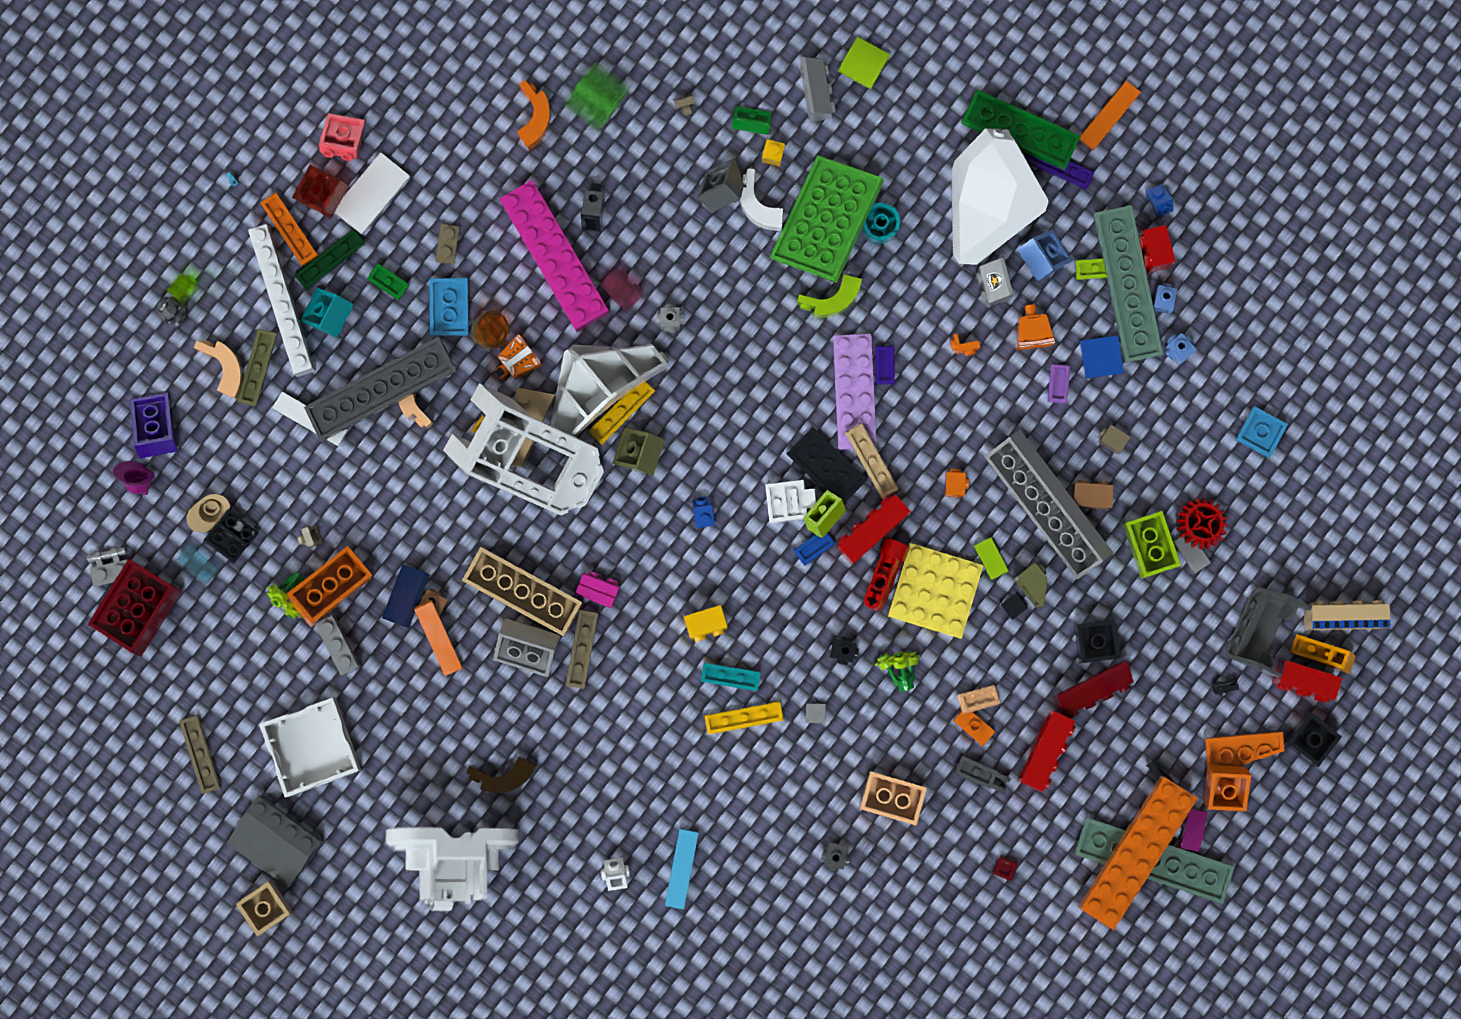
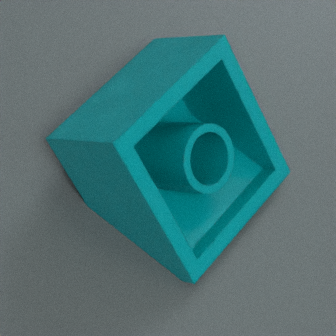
M316 288L300 322L326 335L337 338L354 304L334 293Z

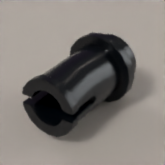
M1236 678L1224 682L1216 681L1212 685L1214 694L1222 696L1223 693L1239 690L1238 684L1235 685L1237 683Z

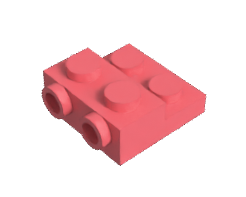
M328 113L319 142L320 153L329 158L334 155L341 156L346 161L357 159L361 148L365 120Z

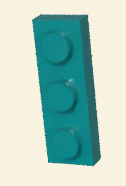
M704 663L701 682L758 692L761 672Z

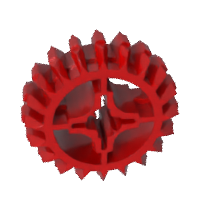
M1195 498L1193 502L1188 501L1187 506L1181 507L1183 512L1177 514L1182 518L1176 520L1177 524H1181L1177 531L1182 530L1183 532L1180 534V538L1186 536L1185 543L1187 544L1192 541V548L1198 543L1199 550L1203 549L1204 546L1206 549L1211 548V545L1215 547L1218 545L1217 541L1221 542L1223 540L1221 535L1227 534L1223 528H1227L1228 524L1223 523V521L1227 520L1228 517H1222L1221 515L1225 510L1219 511L1220 504L1218 503L1213 506L1212 499L1208 503L1206 498H1202L1201 501L1198 498ZM1198 509L1206 510L1211 515L1205 516L1201 511L1199 512ZM1190 514L1193 515V525L1189 527L1188 523ZM1209 520L1202 527L1196 528L1201 521ZM1213 520H1215L1216 523L1214 534L1212 533L1213 530L1211 528V523ZM1199 531L1202 533L1203 536H1206V538H1200L1196 536L1193 532Z

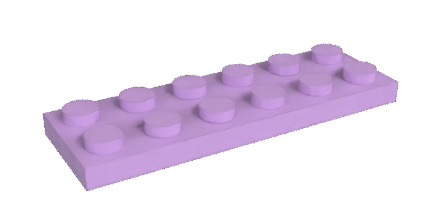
M871 334L833 336L838 450L853 449L844 432L859 423L863 424L874 446L877 448Z

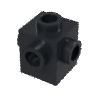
M842 637V640L834 638L829 658L837 659L836 663L848 666V662L852 663L853 659L857 660L859 648H856L857 643H853V639ZM842 648H847L848 654H843Z

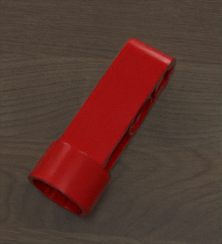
M885 537L879 552L881 554L864 597L866 607L873 611H881L884 608L901 563H904L910 549L909 546ZM887 563L889 565H892V567L888 568L885 565ZM885 579L884 587L879 588L878 582ZM872 600H878L877 604L872 603Z

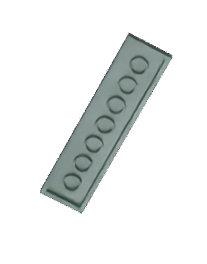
M1132 205L1094 213V219L1124 361L1127 363L1163 355Z
M1086 817L1074 854L1105 864L1126 830ZM1168 845L1147 879L1223 904L1235 867Z

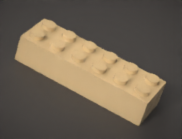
M482 547L478 550L462 579L463 582L564 637L583 605L581 601Z

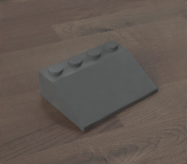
M261 795L256 797L228 839L227 844L287 888H290L323 840Z

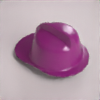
M133 461L121 462L113 469L114 476L124 483L127 491L133 494L141 493L148 495L151 481L155 477L154 472Z

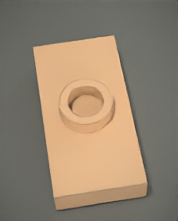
M995 685L957 696L963 714L1000 704Z

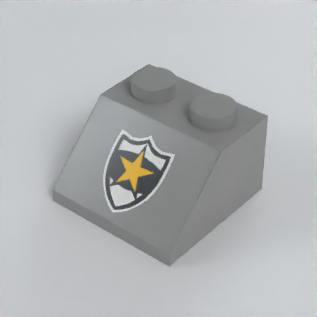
M1004 258L997 259L978 268L976 278L978 284H982L981 297L983 302L990 306L1009 301L1013 296V291Z

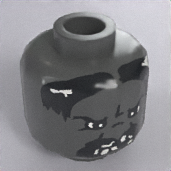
M167 296L164 297L157 305L158 315L170 325L176 322L180 324L186 317L184 314L186 307L173 296L169 298Z

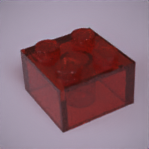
M309 165L292 198L311 210L331 219L349 186L334 176Z

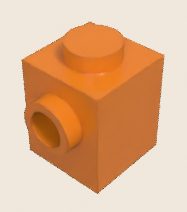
M950 469V472L945 473L944 497H964L965 489H969V478H966V473H961V469Z

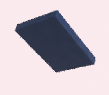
M402 564L382 619L409 628L415 614L414 607L419 604L430 574Z

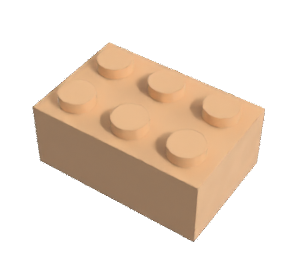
M870 771L859 809L917 825L927 788Z

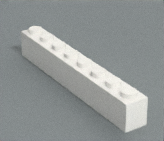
M267 224L248 230L293 374L299 377L315 372L271 229Z

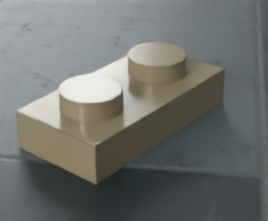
M441 224L435 259L436 263L455 265L460 227Z

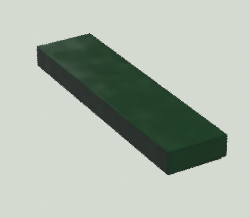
M353 228L294 276L305 290L308 291L366 245V243Z

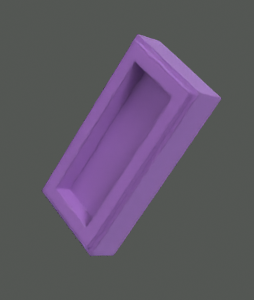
M1050 365L1047 402L1067 404L1070 365Z

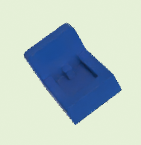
M1163 183L1145 191L1146 197L1154 207L1157 218L1174 211L1173 198Z
M700 496L693 499L692 504L696 528L715 526L711 497Z

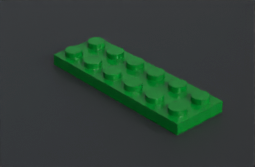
M980 90L976 91L961 124L980 133L985 128L1008 129L1020 151L1062 170L1066 169L1081 137Z

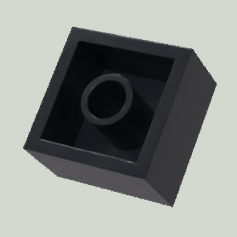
M1115 620L1074 625L1079 664L1121 658Z
M1308 712L1289 734L1284 744L1313 767H1319L1342 736L1312 712Z

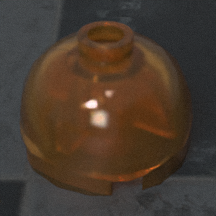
M491 310L483 312L475 318L471 326V334L475 343L480 347L495 349L503 347L508 340L506 339L507 334H510V328L504 315Z

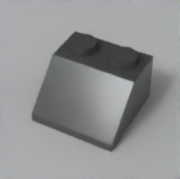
M734 158L705 172L697 198L711 212L723 209L726 205L732 202L735 203L742 197L744 184Z

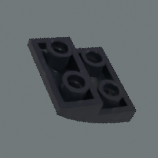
M228 509L205 536L203 541L234 564L259 532Z

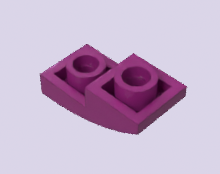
M1191 808L1182 824L1184 830L1179 842L1180 849L1199 852L1206 825V811Z

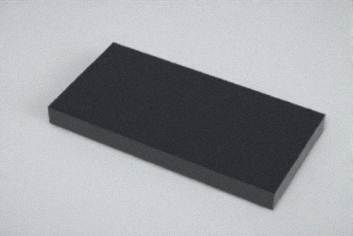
M814 427L786 454L825 492L828 490L842 499L843 504L868 480Z

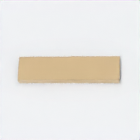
M859 423L844 432L880 497L883 499L899 490L863 424Z

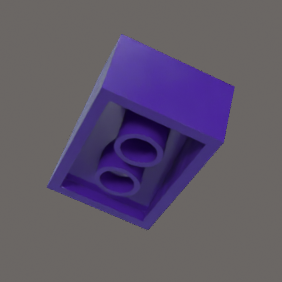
M168 392L130 399L134 447L139 459L177 452L176 434Z

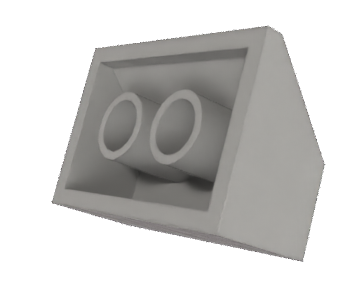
M803 57L801 58L800 70L809 122L832 119L835 106L834 101L830 102L829 94H832L831 83H827L826 76H829L828 65H824L823 59Z
M505 618L498 635L493 660L548 677L558 648L560 635Z

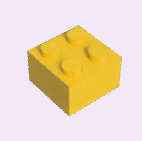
M721 605L684 616L690 639H695V642L705 640L706 635L713 634L715 637L725 634L724 630L728 629Z

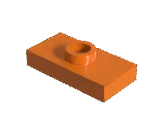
M961 711L953 721L981 746H984L995 733L992 728L973 712L963 714Z

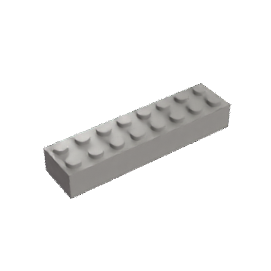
M1021 430L1011 435L984 456L1076 579L1085 575L1113 554L1112 550Z

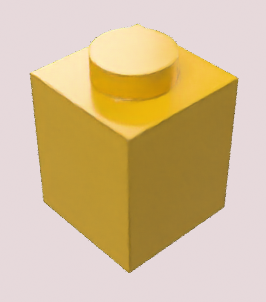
M767 139L762 162L780 167L785 143Z

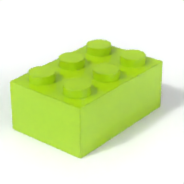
M1163 511L1123 524L1141 579L1181 566Z

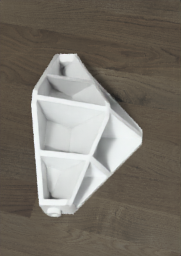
M985 128L954 161L952 168L953 255L960 264L977 265L1046 211L1048 199L1008 129Z
M652 344L633 347L572 345L563 355L550 426L577 437L597 416L630 390L668 368L667 361L669 360L662 351L659 353Z

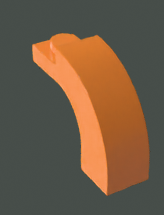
M524 80L519 83V86L533 105L534 112L530 122L518 130L517 134L530 151L547 134L551 121V112L543 90L535 94L538 92L532 83L528 84Z

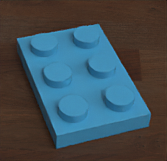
M468 278L429 279L430 336H469Z

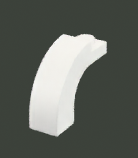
M747 169V174H743V184L746 187L743 188L742 197L739 200L743 212L757 226L768 230L781 231L783 209L766 207L756 199L754 194L755 169Z

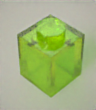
M181 273L166 291L185 306L199 290V287L195 285L197 281L189 274L185 277Z

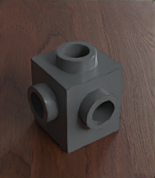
M828 842L827 850L823 849L821 860L824 861V866H828L827 870L838 872L839 869L843 870L844 866H848L850 855L847 854L848 846ZM835 854L839 855V859L837 861L832 860V857Z

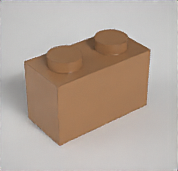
M1078 480V483H1074L1072 486V499L1079 508L1110 510L1113 504V485H1108V481H1097V484H1089V480Z

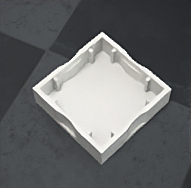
M336 698L324 700L293 714L283 715L259 724L268 751L274 759L276 774L285 798L362 771Z

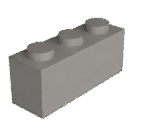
M331 615L315 624L341 676H346L361 668L336 616Z

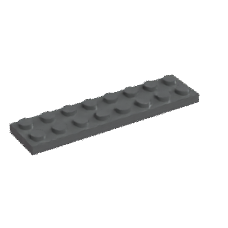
M438 336L305 406L304 409L319 440L323 442L457 371L441 338Z

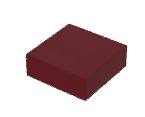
M999 856L992 874L1011 881L1018 863Z

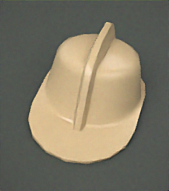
M219 494L204 496L188 511L186 518L189 528L198 533L211 530L223 514L230 509L228 500Z

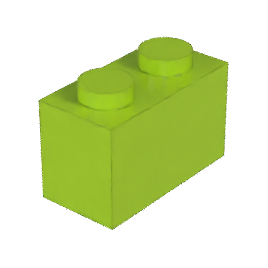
M827 490L803 519L809 531L823 538L845 513L846 509L842 499Z

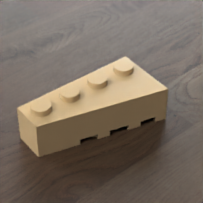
M517 388L514 401L530 416L544 422L556 397L554 394ZM525 438L510 466L524 467L533 448L534 440Z

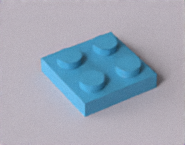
M1253 406L1235 440L1270 458L1288 424Z

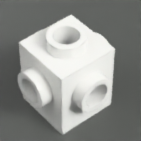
M623 858L605 860L604 869H601L602 880H606L608 891L628 888L626 877L630 876L628 865H624Z

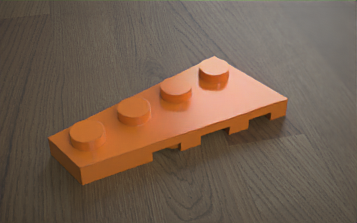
M1282 731L1204 738L1206 766L1246 765L1252 761L1284 752Z

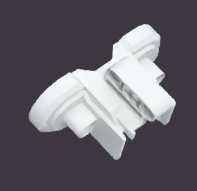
M395 828L386 830V843L390 847H395V851H406V870H420V901L425 900V904H430L431 911H451L453 901H465V904H471V895H473V901L486 899L487 871L499 870V852L509 851L510 847H514L519 842V831L516 829L479 828L475 833L465 832L459 838H451L443 828Z

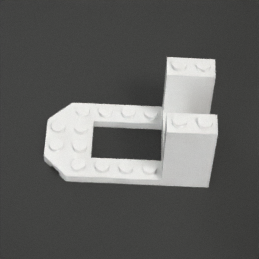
M479 383L471 401L486 416L471 442L452 434L443 451L466 474L559 515L566 514L569 510L576 507L586 506L604 473L599 460L598 448L533 418L511 397ZM526 437L569 456L552 489L508 470Z

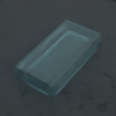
M190 545L177 558V561L205 584H208L219 571L215 565Z

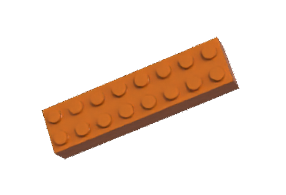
M1161 776L1080 902L1078 908L1114 930L1198 798L1166 777Z

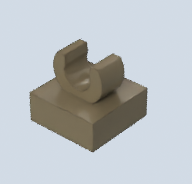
M692 94L673 99L675 107H682L685 116L692 114L690 105L695 103Z
M317 526L301 529L303 535L297 538L299 545L307 544V547L323 544Z

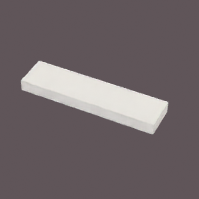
M281 392L272 408L316 433L304 409L306 405ZM346 429L326 440L339 447L348 430Z

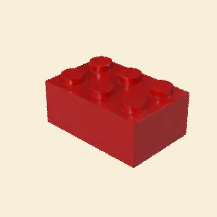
M1287 660L1278 661L1276 671L1282 674V677L1274 676L1272 684L1277 685V689L1286 692L1294 690L1296 695L1302 697L1314 696L1313 700L1322 703H1329L1330 700L1337 699L1342 677Z

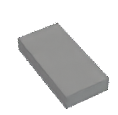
M1179 537L1173 543L1194 574L1211 563L1203 550L1198 549V543L1192 548V541L1186 544L1185 540L1187 537Z

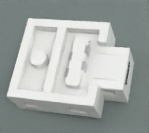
M804 480L765 484L769 522L771 524L804 520L803 517L808 513V510L817 502L816 490H806Z

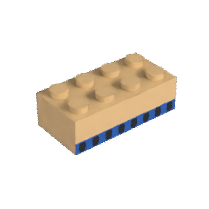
M1383 600L1367 602V604H1364V601L1348 602V605H1345V601L1329 602L1328 605H1325V602L1309 603V606L1312 607L1311 611L1304 609V630L1384 629L1391 627L1390 604H1384Z

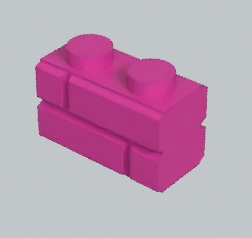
M591 571L588 574L583 573L575 594L612 609L620 586H617V581L609 578L604 581L599 579V574Z

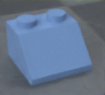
M1053 229L1032 238L1018 248L1021 258L1026 262L1037 281L1048 277L1072 262L1071 257Z

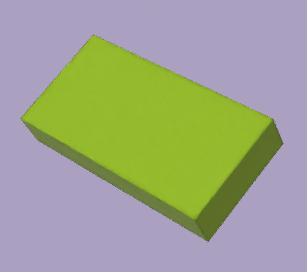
M991 537L974 545L991 580L1008 572Z

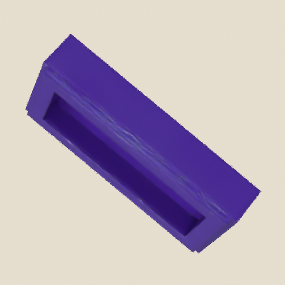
M875 346V385H894V346Z

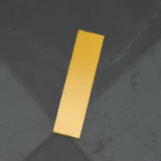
M646 381L630 390L588 432L603 445L641 407L655 390Z
M780 701L705 715L708 735L784 720Z

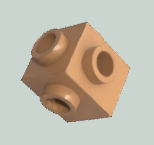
M427 589L422 594L418 605L432 600L440 616L447 599L441 597L438 591Z

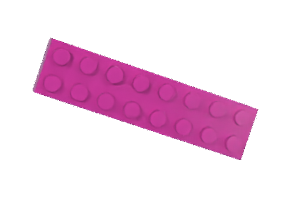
M533 180L499 198L576 333L609 315V310Z

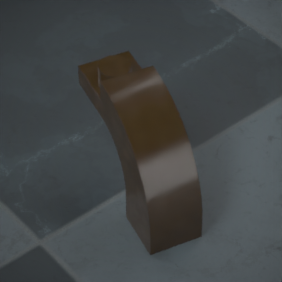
M518 757L511 771L501 777L490 776L473 766H469L466 773L470 775L469 779L477 783L480 780L483 782L480 787L481 790L490 793H505L525 784L532 776L537 765L522 757Z

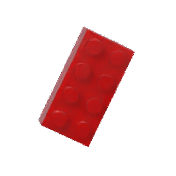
M896 494L893 497L887 496L880 505L882 507L879 510L874 508L867 514V520L864 523L860 521L852 528L853 533L850 536L845 534L837 542L839 544L837 550L851 565L856 563L910 514L911 511Z
M1049 711L1017 780L1018 782L1040 792L1048 789L1052 780L1049 777L1052 772L1057 770L1060 763L1057 759L1060 754H1064L1068 746L1065 742L1075 731L1074 720L1055 711Z

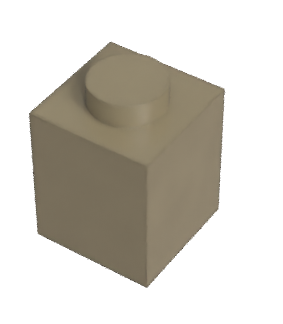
M1110 425L1108 428L1104 427L1098 436L1101 438L1098 443L1118 455L1125 447L1130 436Z

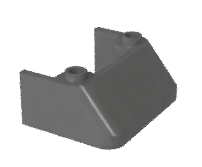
M1264 588L1254 589L1249 596L1226 648V656L1259 672L1281 678L1282 674L1272 669L1274 659L1267 652L1282 619H1292L1296 615L1298 608L1311 611L1312 607L1288 594Z

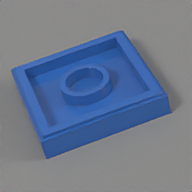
M1118 336L1080 341L1085 379L1124 373Z

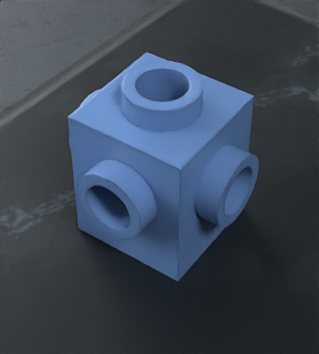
M1183 333L1178 337L1174 334L1166 341L1168 343L1165 347L1167 356L1171 360L1175 359L1179 365L1197 351L1192 345V339L1188 335L1184 336Z

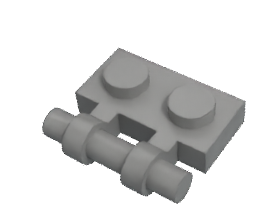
M112 547L108 551L101 552L99 550L95 551L94 554L87 555L88 563L96 561L97 567L90 568L93 587L114 583L127 560L121 561L120 555L127 554L125 547ZM113 558L114 563L104 565L103 559Z

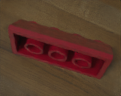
M1123 661L1052 697L1060 713L1072 718L1080 714L1078 710L1084 707L1088 710L1097 705L1096 701L1100 699L1106 701L1114 697L1112 693L1118 690L1122 693L1130 689V684L1134 683L1127 661Z

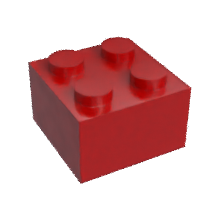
M1163 225L1143 230L1139 235V241L1147 274L1169 269L1176 260L1167 226Z

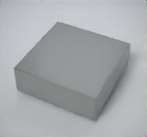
M806 704V723H825L826 704Z

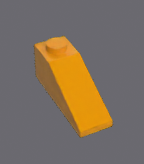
M1296 634L1290 653L1350 674L1356 658L1351 651Z

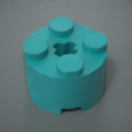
M882 202L873 204L862 228L866 239L874 244H884L893 240L900 226L899 213L893 206L891 207L888 204ZM878 220H880L881 223L885 222L883 227L877 225Z

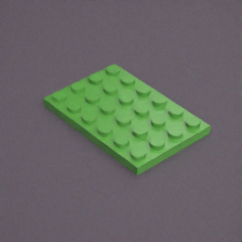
M817 155L770 258L837 283L884 183V179Z

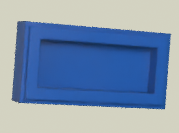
M828 532L823 538L815 534L793 551L802 564L806 566L832 547L835 542Z

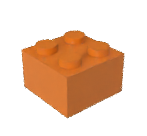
M1207 766L1203 802L1208 810L1247 811L1251 774L1248 769L1240 766Z

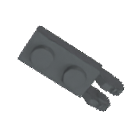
M961 756L954 772L958 776L1004 794L1006 789L999 785H994L993 781L995 777L1004 782H1010L1011 778L997 773L998 771L964 756Z

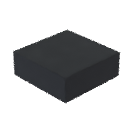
M1016 593L1001 604V607L1011 620L1027 609Z

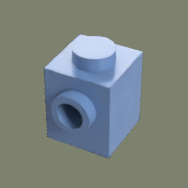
M1162 283L1156 287L1153 299L1154 311L1170 314L1173 311L1177 289L1173 288V285Z

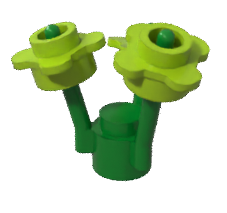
M294 572L279 587L275 584L266 587L268 589L266 593L268 598L271 599V603L278 608L282 606L281 608L285 610V615L289 618L302 617L293 605L287 602L289 600L287 596L288 591L294 589L305 580L297 572Z
M912 651L905 653L897 652L894 655L885 653L877 658L878 661L874 665H878L881 670L887 668L893 679L894 686H898L899 691H908L914 688L913 665L918 664L920 655H916V652ZM894 665L896 669L901 670V673L896 677L890 666ZM907 666H909V673L905 672Z

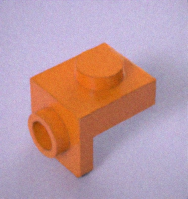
M953 334L952 340H950L951 349L956 352V355L965 353V356L977 354L976 351L980 349L979 340L960 344L958 334Z

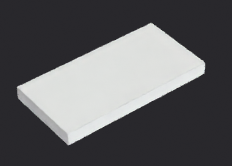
M380 153L332 211L363 235L410 179V176Z

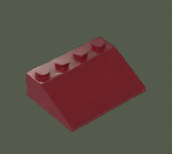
M128 559L87 625L129 652L142 657L182 593V590Z

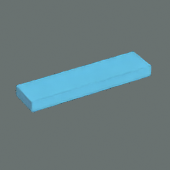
M679 829L665 906L684 909L699 832Z

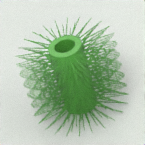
M597 65L592 66H596V68L589 69L591 71H588L573 90L574 92L568 97L570 99L565 102H571L568 103L569 105L574 104L568 108L578 106L571 110L580 109L575 112L583 111L577 115L587 113L582 116L590 115L589 117L595 119L596 121L593 120L591 122L595 123L592 124L593 126L600 123L605 124L604 122L608 121V117L612 116L618 106H620V101L626 96L625 92L629 90L624 89L630 87H622L627 84L618 85L621 84L620 82L615 83L620 80L611 81L616 78L608 79L614 75L604 77L609 74L601 75L607 71L598 72L604 69L595 70L600 68Z

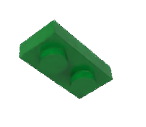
M380 264L375 266L367 278L371 283L400 301L410 286Z

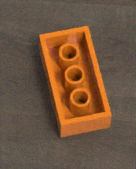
M347 546L287 593L288 601L309 626L312 627L370 581L372 574Z

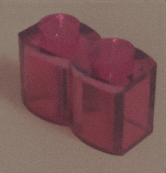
M615 269L599 286L627 313L643 297L641 294L642 289L636 283L632 285L627 280L629 277L624 271Z

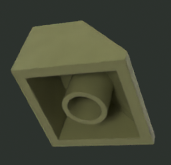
M624 428L613 464L653 476L665 439L648 432Z
M1034 563L1013 580L1035 608L1039 609L1045 604L1047 585L1045 574L1047 572L1041 564L1037 565Z

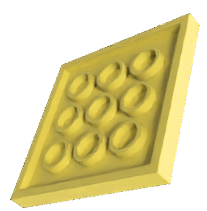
M910 543V549L900 573L888 617L962 639L984 565Z

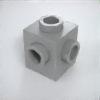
M668 304L665 305V308H660L661 313H657V324H661V330H665L667 333H674L676 330H680V324H684V313H680V307L676 308V305ZM667 315L674 316L672 320H668L666 317Z

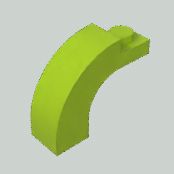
M843 275L840 289L833 297L820 300L799 294L797 305L800 306V309L806 311L815 309L813 317L828 318L836 316L852 305L858 295L862 279Z

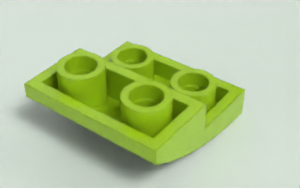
M857 37L839 67L838 72L871 89L888 61L890 54Z

